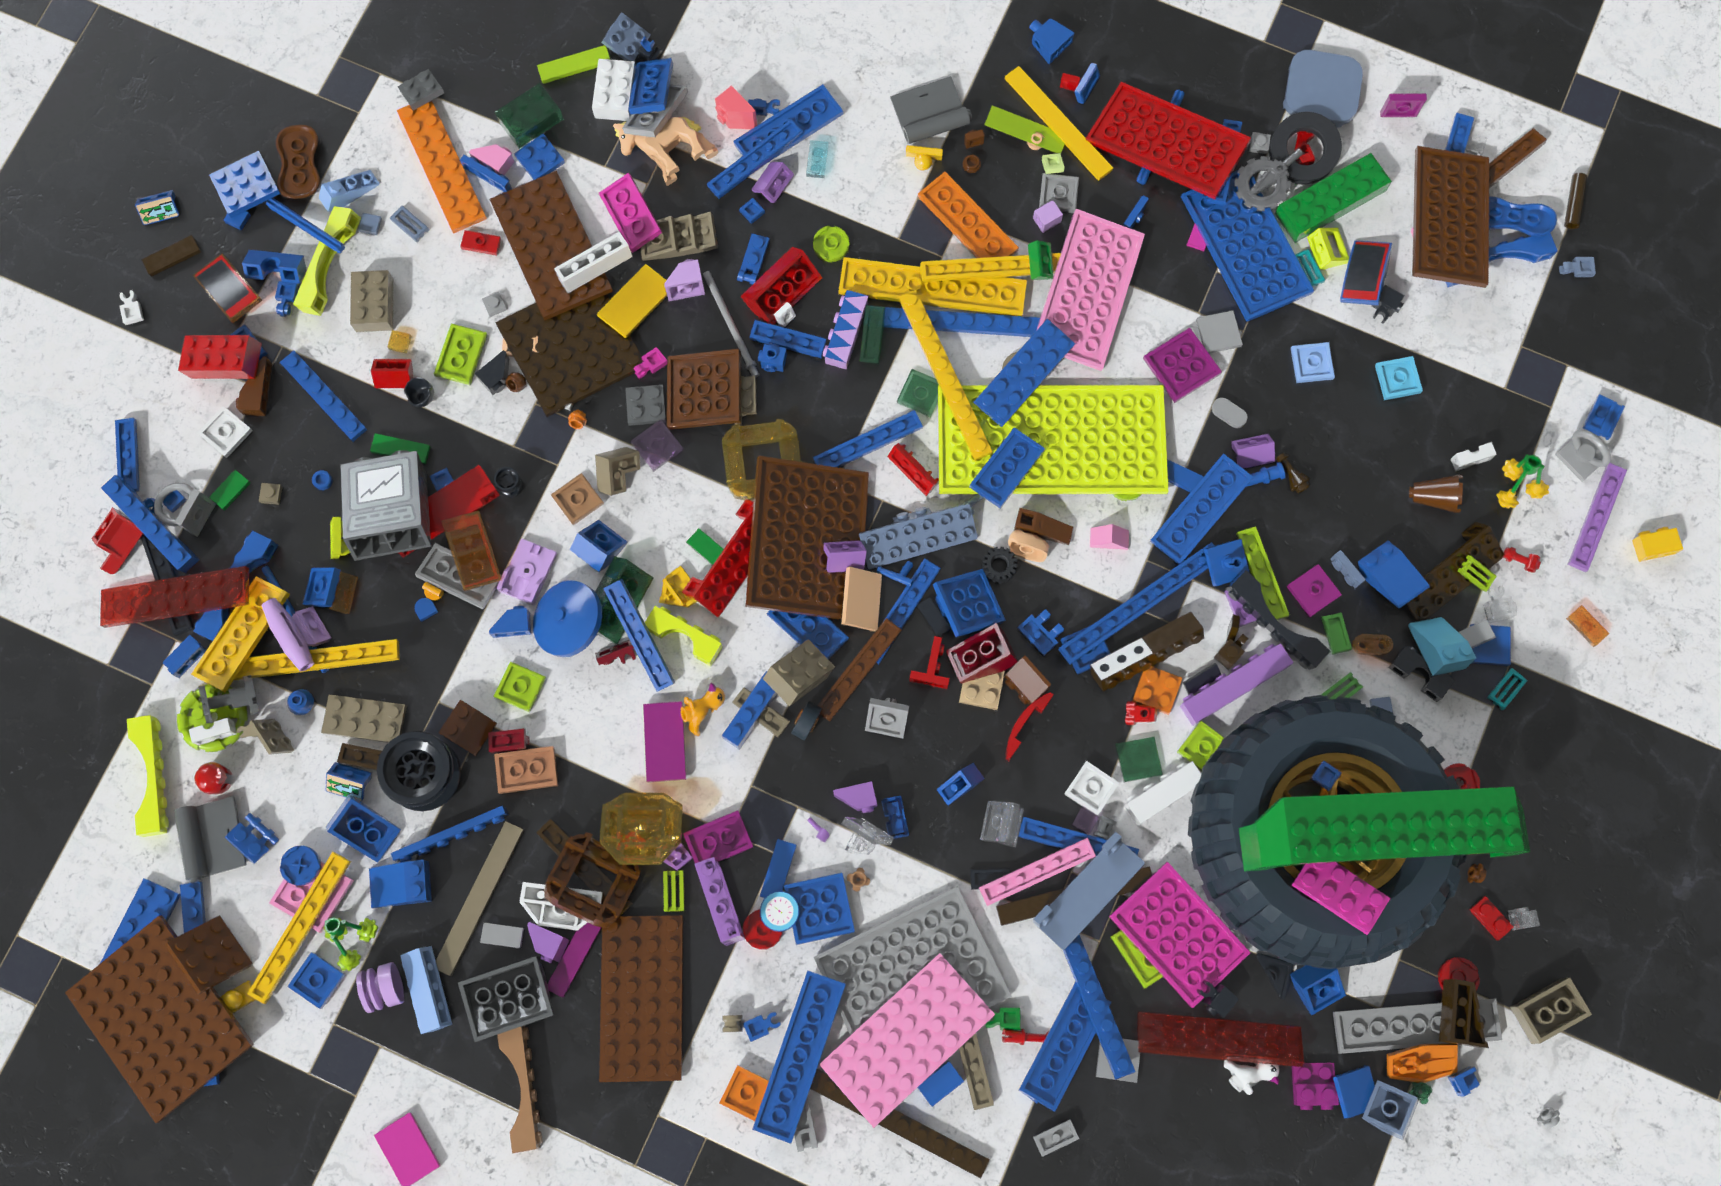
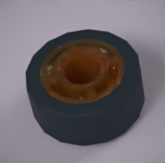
M808 701L795 720V726L791 734L805 740L818 722V716L822 708Z

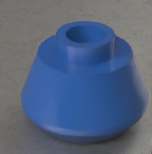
M304 689L295 690L289 695L287 700L288 709L295 715L307 714L314 705L312 694Z

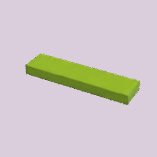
M603 45L537 65L544 84L597 68L599 59L610 60L606 46Z

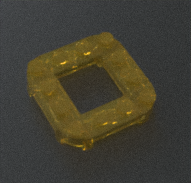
M776 419V422L740 427L737 424L726 432L722 438L727 485L734 498L744 501L745 499L754 500L755 479L746 480L742 452L743 446L779 442L781 459L801 462L797 432L791 424L782 419Z

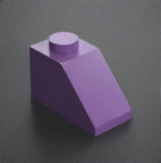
M872 781L833 790L834 797L853 809L862 811V813L872 812L877 807Z
M529 922L527 925L535 952L541 954L540 959L552 963L553 960L560 962L570 940Z

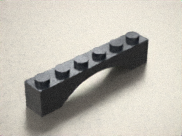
M1247 570L1241 572L1226 588L1230 598L1238 601L1247 614H1252L1257 619L1258 625L1266 628L1275 641H1280L1285 646L1286 652L1294 655L1303 668H1308L1309 670L1316 668L1331 652L1318 638L1297 634L1278 622L1264 601L1260 583Z

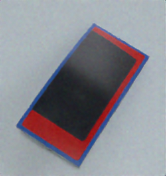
M1354 240L1340 297L1341 303L1379 306L1384 280L1387 276L1392 243Z

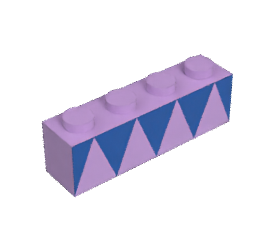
M847 290L845 296H841L839 303L841 309L840 312L835 314L834 323L836 324L834 329L830 330L828 336L830 343L829 346H825L823 351L825 364L847 370L868 305L867 295Z

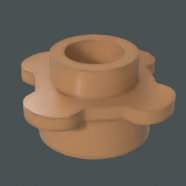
M858 868L853 874L847 875V881L851 882L853 890L856 892L860 891L861 887L870 884V879L864 874L863 868Z

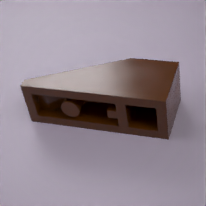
M262 357L257 366L255 379H248L239 392V398L236 399V408L243 415L266 416L272 363L267 357Z

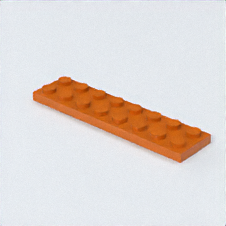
M432 100L415 110H412L410 105L398 109V115L453 234L486 220L484 211Z

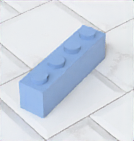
M432 946L418 948L400 955L421 1034L434 1032L452 1025Z

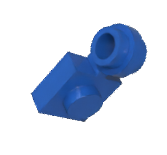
M278 282L275 299L281 301V303L277 304L276 312L281 317L289 316L291 313V306L288 302L294 303L299 288L297 283Z

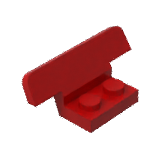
M114 507L111 508L91 538L96 546L110 553L100 567L101 570L109 574H116L143 535L130 519L124 517Z

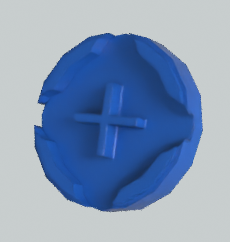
M294 846L288 849L281 859V875L288 883L302 886L313 882L321 870V859L318 853L307 846Z

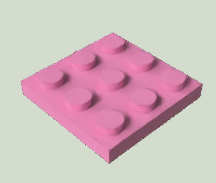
M321 861V870H322V868H323L324 865H325V863H323L322 861ZM343 875L312 929L319 933L323 932L325 921L332 917L354 880ZM284 879L269 903L293 917L315 880L307 885L297 886L288 883Z

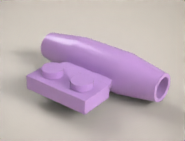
M276 598L264 602L262 608L268 625L284 653L299 671H305L312 667L314 662L308 646L315 647L327 643L331 639L313 606L296 611L291 617Z

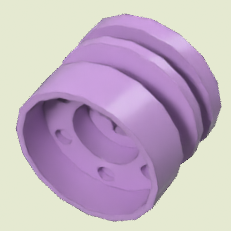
M394 962L378 966L377 974L372 968L368 969L367 972L360 971L357 973V991L361 1004L367 1013H372L375 1009L382 1010L384 1002L388 1007L404 1002L403 984Z

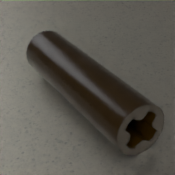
M1574 173L1572 175L1564 226L1568 229L1580 227L1587 183V175L1584 173Z

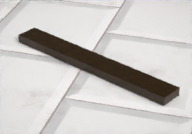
M1150 866L1141 868L1116 896L1136 891L1152 876ZM1066 888L996 906L1000 925L1004 926L1035 918L1046 905L1050 906Z

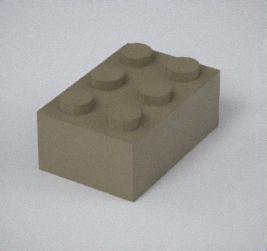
M388 270L351 272L350 325L356 332L393 331V277Z
M808 639L773 664L763 677V680L790 707L826 680L835 666Z
M1561 978L1510 1007L1531 1044H1540L1592 1015L1571 978Z

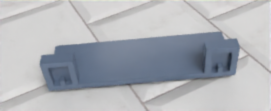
M1115 832L1103 844L1102 851L1050 906L1046 905L1033 919L1034 924L1058 947L1065 950L1144 866L1145 862L1122 842V837Z

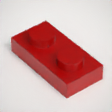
M1483 896L1469 909L1496 940H1500L1513 928V925L1486 896Z

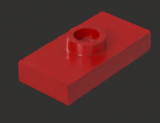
M464 230L460 247L462 250L497 256L501 237Z

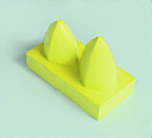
M333 517L330 522L331 559H339L340 556L350 554L344 540L341 539L343 537L341 517Z

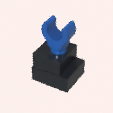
M644 36L638 50L639 59L643 61L658 60L662 55V50L657 47L653 40L649 41Z

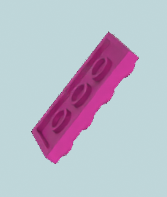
M629 173L599 192L603 203L632 253L663 233Z
M1336 862L1305 864L1292 884L1293 887L1366 935L1370 933L1390 900L1388 896Z

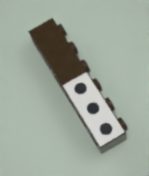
M1189 612L1090 664L1091 675L1103 692L1107 689H1112L1124 680H1129L1134 675L1148 670L1151 666L1165 661L1168 657L1182 652L1185 648L1199 643L1204 639L1203 626L1193 613Z

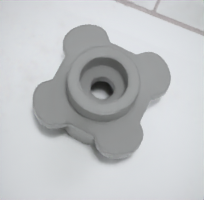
M1552 1107L1544 1109L1537 1118V1121L1539 1123L1542 1122L1547 1128L1554 1127L1560 1121V1112L1558 1110L1554 1111Z

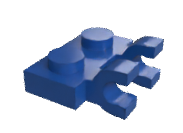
M1046 609L1037 618L1031 614L1017 627L1043 656L1058 644L1055 638L1064 631V628L1059 623L1050 632L1042 626L1051 616Z

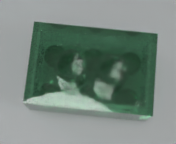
M540 83L495 112L498 122L518 149L564 120L560 108Z

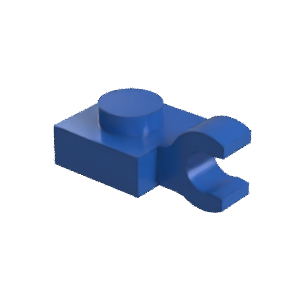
M759 98L748 100V103L755 109L756 115L767 116V113L775 115L779 112V109L773 108L774 106H780V100L773 99L769 103Z

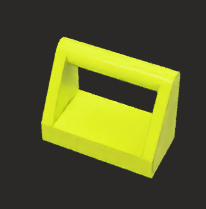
M1318 228L1307 236L1320 270L1348 263L1349 255L1339 228ZM1333 235L1341 257L1335 258L1328 236Z

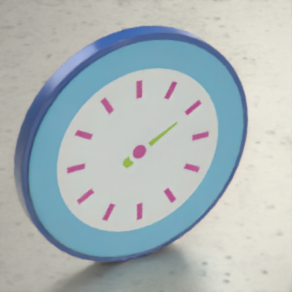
M772 892L761 903V920L766 927L773 931L782 932L789 930L796 924L799 918V904L795 897L788 892Z

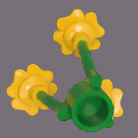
M1526 455L1520 462H1517L1514 458L1505 461V466L1502 467L1504 476L1509 477L1512 481L1516 479L1518 481L1509 491L1500 490L1496 494L1500 506L1515 508L1519 504L1515 496L1517 488L1526 475H1532L1536 472V480L1526 484L1527 489L1525 492L1531 498L1542 499L1544 495L1549 494V485L1541 480L1544 465L1538 456Z

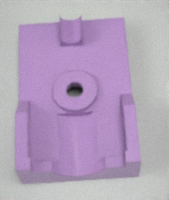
M521 538L509 566L499 581L497 590L503 594L535 605L557 556V552ZM528 568L530 570L529 573H525V569Z

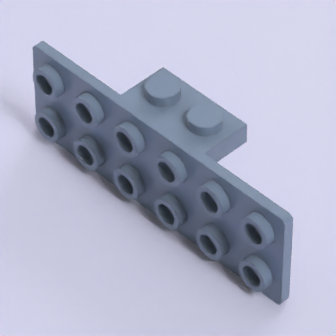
M969 503L933 513L929 508L920 507L912 513L903 512L897 514V517L893 518V524L859 533L860 541L867 550L865 560L868 569L978 538Z

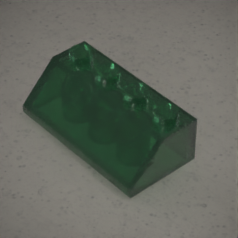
M614 556L595 591L602 606V620L597 635L614 644L619 643L625 630L603 588L622 579L638 608L654 577L629 560Z

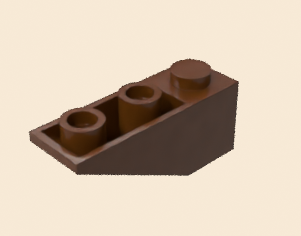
M1019 508L1014 530L1019 529L1024 533H1032L1045 540L1069 545L1073 526L1039 512Z

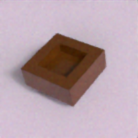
M971 130L965 134L964 144L966 149L984 144L983 130Z

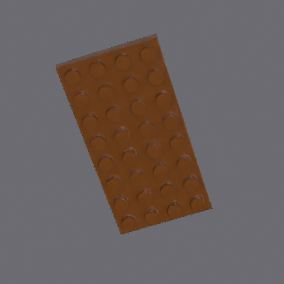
M1422 146L1416 147L1413 277L1482 288L1488 286L1489 157Z
M557 171L489 199L544 321L613 292L605 273L570 293H567L558 279L554 268L588 250L592 245Z
M621 916L609 927H602L599 1082L682 1081L683 916Z

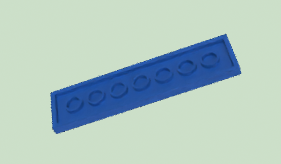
M807 970L752 1130L790 1144L792 1143L846 986L845 983Z

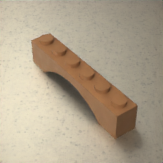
M525 1025L498 1034L499 1049L513 1064L521 1087L519 1113L515 1124L509 1132L512 1154L539 1149L540 1144L543 1142L542 1133L538 1131L537 1123H540V1115L538 1110L535 1111L534 1102H537V1093L532 1087V1081L535 1080L533 1068L530 1069L529 1061L532 1060V1052L527 1047L529 1030L528 1027L525 1028Z

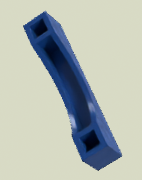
M1551 233L1542 237L1531 236L1525 238V236H1522L1513 242L1508 243L1504 241L1495 247L1489 246V262L1502 258H1517L1537 263L1551 259L1558 250ZM1446 282L1447 288L1458 285L1457 283Z
M114 475L101 487L177 570L186 573L200 560L150 511L137 492L124 478Z
M254 531L245 538L242 549L235 555L231 568L226 571L225 578L221 585L216 588L212 600L207 603L205 612L197 620L193 632L213 642L229 618L231 600L237 587L250 572L270 561L278 547L274 541Z

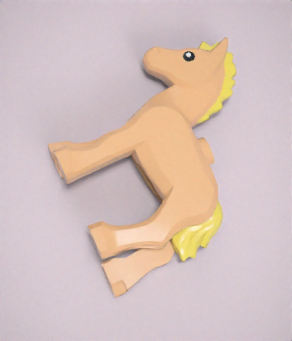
M672 117L668 119L656 138L624 134L622 127L626 122L613 125L617 132L616 136L619 137L621 142L622 154L625 156L630 155L634 146L637 145L661 168L666 186L677 180L675 173L680 171L679 167L668 155V152L674 149L680 142L691 145V154L695 161L702 154H705L708 160L718 154V149L715 145L705 139L702 133L698 132L701 130V126L694 124V121L686 117Z

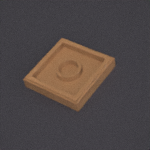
M582 473L551 494L572 525H575L604 504Z

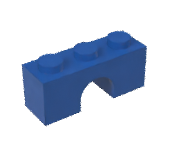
M249 250L242 262L245 278L264 280L268 273L280 272L282 282L300 284L306 272L304 255Z

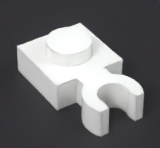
M130 290L129 298L120 293V299L125 303L120 305L122 320L125 325L144 320L141 304L136 301V294L132 290Z

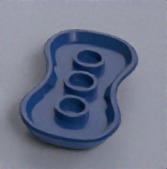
M1489 196V230L1513 229L1529 236L1542 237L1552 232L1556 226L1557 215L1549 206L1538 203L1514 204L1498 197Z

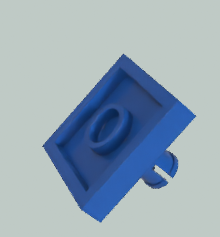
M1241 539L1204 549L1213 586L1232 582L1245 570L1249 572Z

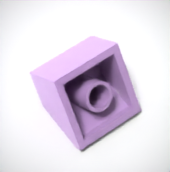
M688 259L679 263L664 283L669 301L705 295L698 260Z

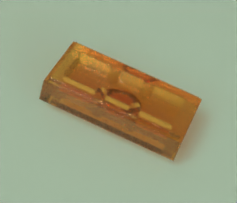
M340 572V579L335 591V600L329 609L350 614L358 577Z
M1582 605L1566 618L1593 647L1597 646L1610 634Z

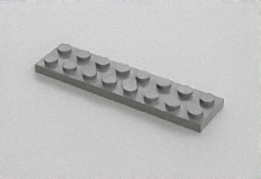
M1496 999L1478 1000L1480 1019L1484 1024L1485 1041L1502 1040ZM1442 1003L1333 1012L1338 1054L1402 1049L1420 1044H1452L1439 1041Z

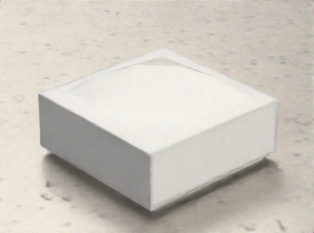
M788 302L774 314L778 324L783 328L796 316Z

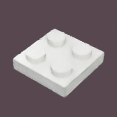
M222 406L201 428L198 434L227 458L253 430L225 406Z
M1086 761L1065 792V795L1098 816L1119 785V782Z

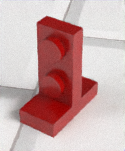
M934 636L927 673L911 670L909 682L943 689L948 688L950 678L935 675V673L939 674L941 663L937 662L938 655H943L945 645L941 643V637Z

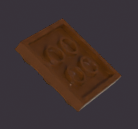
M220 915L168 941L165 945L198 995L251 967L253 964Z

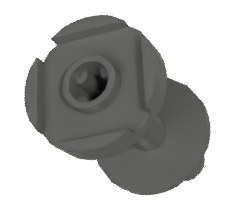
M251 675L243 676L245 686L229 689V694L207 698L205 685L198 686L206 723H213L210 709L232 705L233 708L249 705L251 715L259 713Z

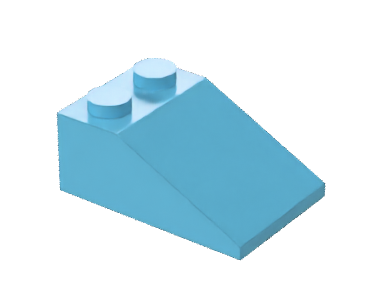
M1442 617L1409 623L1408 627L1432 676L1466 669L1476 659L1469 642Z

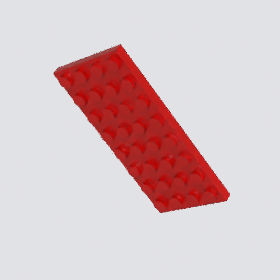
M1123 82L1119 84L1085 138L1095 147L1215 200L1251 142V137Z

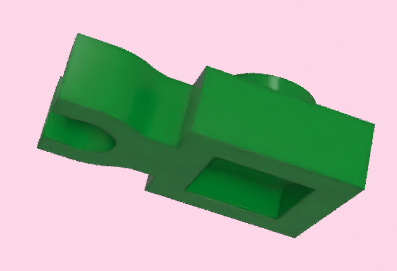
M1000 1008V1013L994 1012V1019L986 1023V1028L1000 1025V1030H1021L1020 1008Z

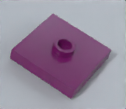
M1389 94L1380 110V117H1417L1427 100V94Z
M1319 564L1287 585L1289 591L1309 617L1342 595Z

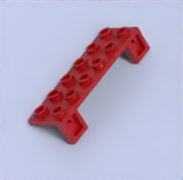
M480 465L428 497L431 540L446 531L445 523L466 518L500 496ZM415 550L399 552V554L404 558Z
M745 499L735 514L744 521L704 579L700 580L692 577L682 591L685 596L698 601L716 617L721 615L748 575L754 501Z

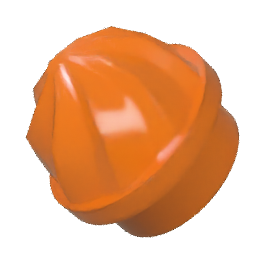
M581 410L573 411L568 417L569 425L574 429H582L587 423L586 414Z

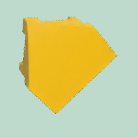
M679 566L663 579L659 603L689 608L697 602L682 593L691 579L682 566Z

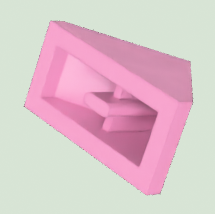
M1113 524L1091 528L1090 547L1128 550L1129 530Z

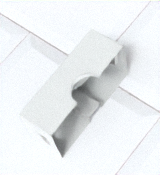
M1491 442L1479 446V450L1475 452L1466 450L1457 453L1451 458V462L1455 471L1471 465L1489 461L1496 455V452Z
M229 718L215 721L214 726L209 729H205L203 725L189 729L191 741L196 745H202L215 739H222L237 734L234 721Z

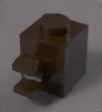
M1242 634L1236 642L1229 639L1214 658L1229 670L1244 654L1245 651L1241 647L1249 638Z

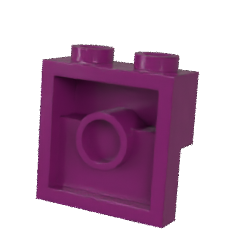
M1291 1063L1294 1105L1300 1106V1110H1313V1106L1321 1105V1110H1333V1105H1339L1338 1094L1333 1080L1335 1076L1334 1063Z

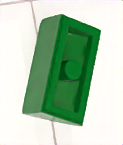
M1036 240L1028 244L1031 279H1053L1051 243Z

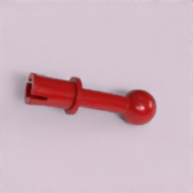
M1003 1029L1002 1034L1005 1036H1002V1042L1019 1043L1020 1045H1024L1025 1041L1044 1042L1048 1032L1046 1034L1025 1033L1024 1029L1020 1031Z

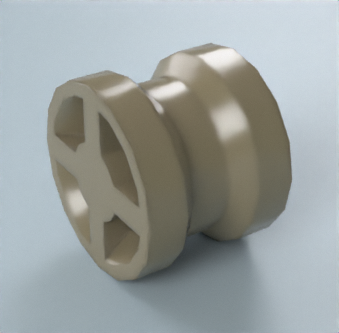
M743 1015L722 1016L724 1021L722 1032H743V1027L741 1026Z

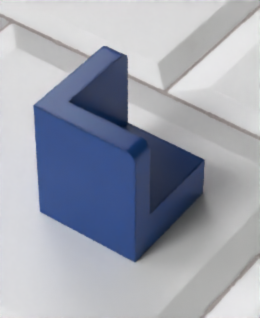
M1469 1066L1448 1077L1457 1096L1464 1097L1480 1085L1473 1073L1477 1071L1475 1067Z

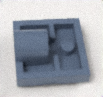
M621 12L601 43L625 61H634L638 55L641 40L644 36L648 40L651 34Z

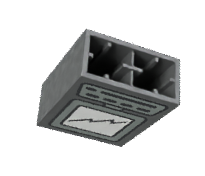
M400 450L394 452L391 456L374 459L362 457L352 463L341 464L343 540L354 561L431 547L427 473L417 451Z

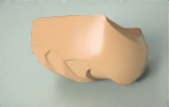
M1019 529L1014 530L1009 536L1008 545L1010 552H1013L1015 556L1035 562H1043L1046 559L1049 545L1044 539L1032 533H1024Z

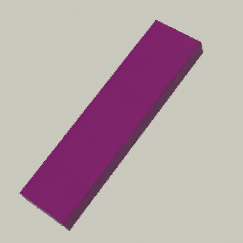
M587 923L576 931L547 984L549 991L562 998L565 997L602 927Z

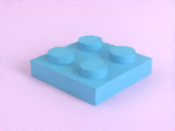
M1413 356L1376 363L1375 368L1384 400L1420 394L1423 391Z

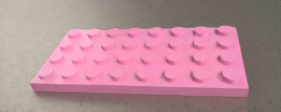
M1078 209L1074 211L1037 329L1046 319L1050 320L1075 343L1064 358L1102 371L1145 234Z
M939 953L819 1065L872 1127L875 1128L995 1014Z

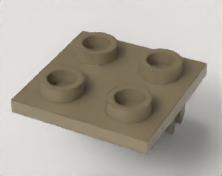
M275 719L251 720L249 725L240 726L237 729V733L243 731L240 738L258 737L269 755L292 753L294 751L290 739L285 736L281 730V725Z

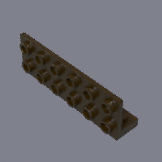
M1477 522L1473 523L1461 533L1463 538L1468 541L1423 576L1429 584V588L1406 603L1416 622L1427 620L1472 583L1458 572L1459 568H1463L1462 563L1467 562L1466 557L1468 555L1474 557L1487 569H1490L1503 558L1505 554L1490 526ZM1471 564V567H1473L1476 571H1478L1480 574H1484V572H1482L1474 564ZM1467 570V572H1468L1469 574H1471L1474 578H1476V579L1478 578V577H1476L1473 573H1471L1469 570Z

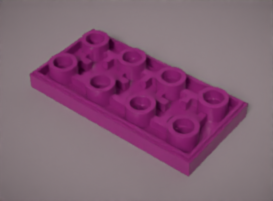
M682 701L643 704L647 783L686 780L684 721L681 717Z

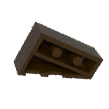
M1444 979L1439 1034L1440 1042L1476 1048H1489L1488 1042L1485 1041L1484 1024L1480 1019L1478 1010L1480 1006L1474 982Z

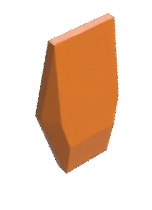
M1420 1044L1387 1054V1076L1391 1079L1426 1083L1458 1072L1457 1044Z

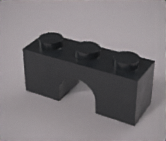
M1403 647L1388 667L1403 679L1408 677L1412 671L1422 673L1425 678V684L1420 691L1435 702L1443 699L1455 682L1451 678L1450 673L1432 676L1425 659L1413 647Z

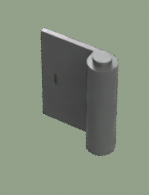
M951 76L890 96L907 144L968 125L970 120H972L970 109H966L965 106L962 107Z
M234 796L199 806H185L174 810L186 880H190V883L201 882L204 877L247 865L246 857L225 838L239 823Z

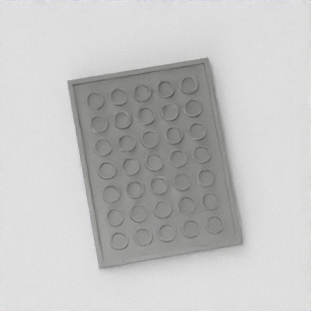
M958 886L814 957L822 976L846 984L838 1011L850 1035L939 953L989 1008L1012 997Z

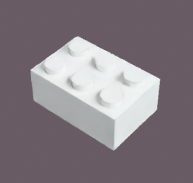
M598 60L592 104L595 118L628 121L631 117L628 108L636 70L634 61Z

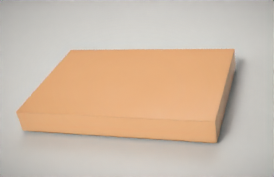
M853 567L846 568L842 624L870 631L878 629L882 574Z

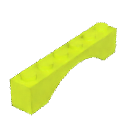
M334 206L324 231L344 244L355 235L361 217L352 209ZM320 241L293 303L303 313L318 316L322 315L328 301L326 276L330 263L337 253Z
M151 715L127 719L128 738L142 754L147 770L145 797L135 814L136 835L149 837L166 834L169 820L165 814L167 800L164 797L163 790L166 787L165 779L162 777L164 762L160 754L162 750V742L159 739L161 725L159 720Z

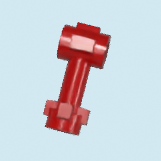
M1506 547L1504 550L1505 555H1503V558L1506 561L1511 562L1513 559L1525 564L1524 569L1531 573H1535L1539 569L1541 564L1540 556L1535 554H1529L1528 557L1516 553V548Z

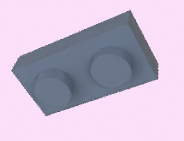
M1341 550L1331 558L1333 567L1337 571H1341L1348 585L1357 588L1365 581V578Z

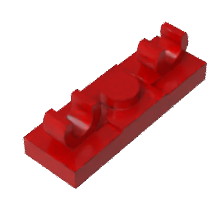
M897 443L887 457L925 496L929 495L938 483L939 478L934 479L931 476L932 471L927 472L912 456L913 452L908 453L905 450V444L900 445Z

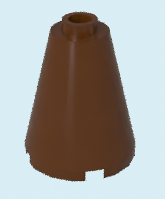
M1454 475L1415 482L1413 487H1409V498H1413L1415 503L1460 513L1461 509H1457V506L1459 504L1462 505L1463 483H1459V479H1462L1463 476Z

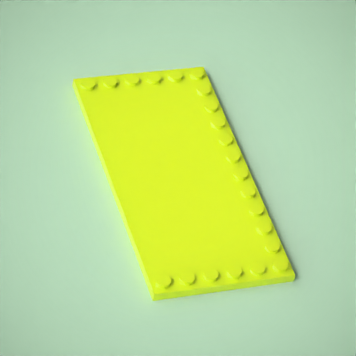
M938 385L939 494H978L969 488L971 482L1013 428H1016L1044 447L1045 451L1012 494H1168L1163 385H1039L1002 427L973 403L988 385H961L992 450V454L974 461Z

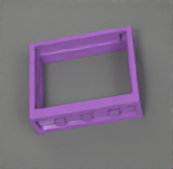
M712 857L695 863L720 942L728 946L745 940L719 862Z

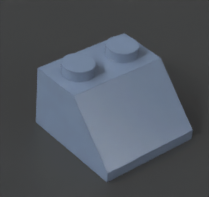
M1377 1080L1362 1119L1381 1131L1404 1140L1418 1104V1097Z

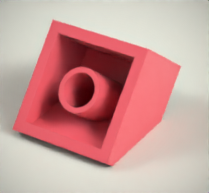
M732 85L715 98L717 119L721 124H726L730 129L751 130L757 126L755 109Z

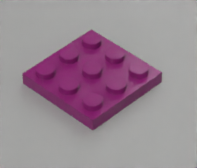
M1191 328L1178 334L1143 357V360L1161 385H1163L1174 403L1222 373Z

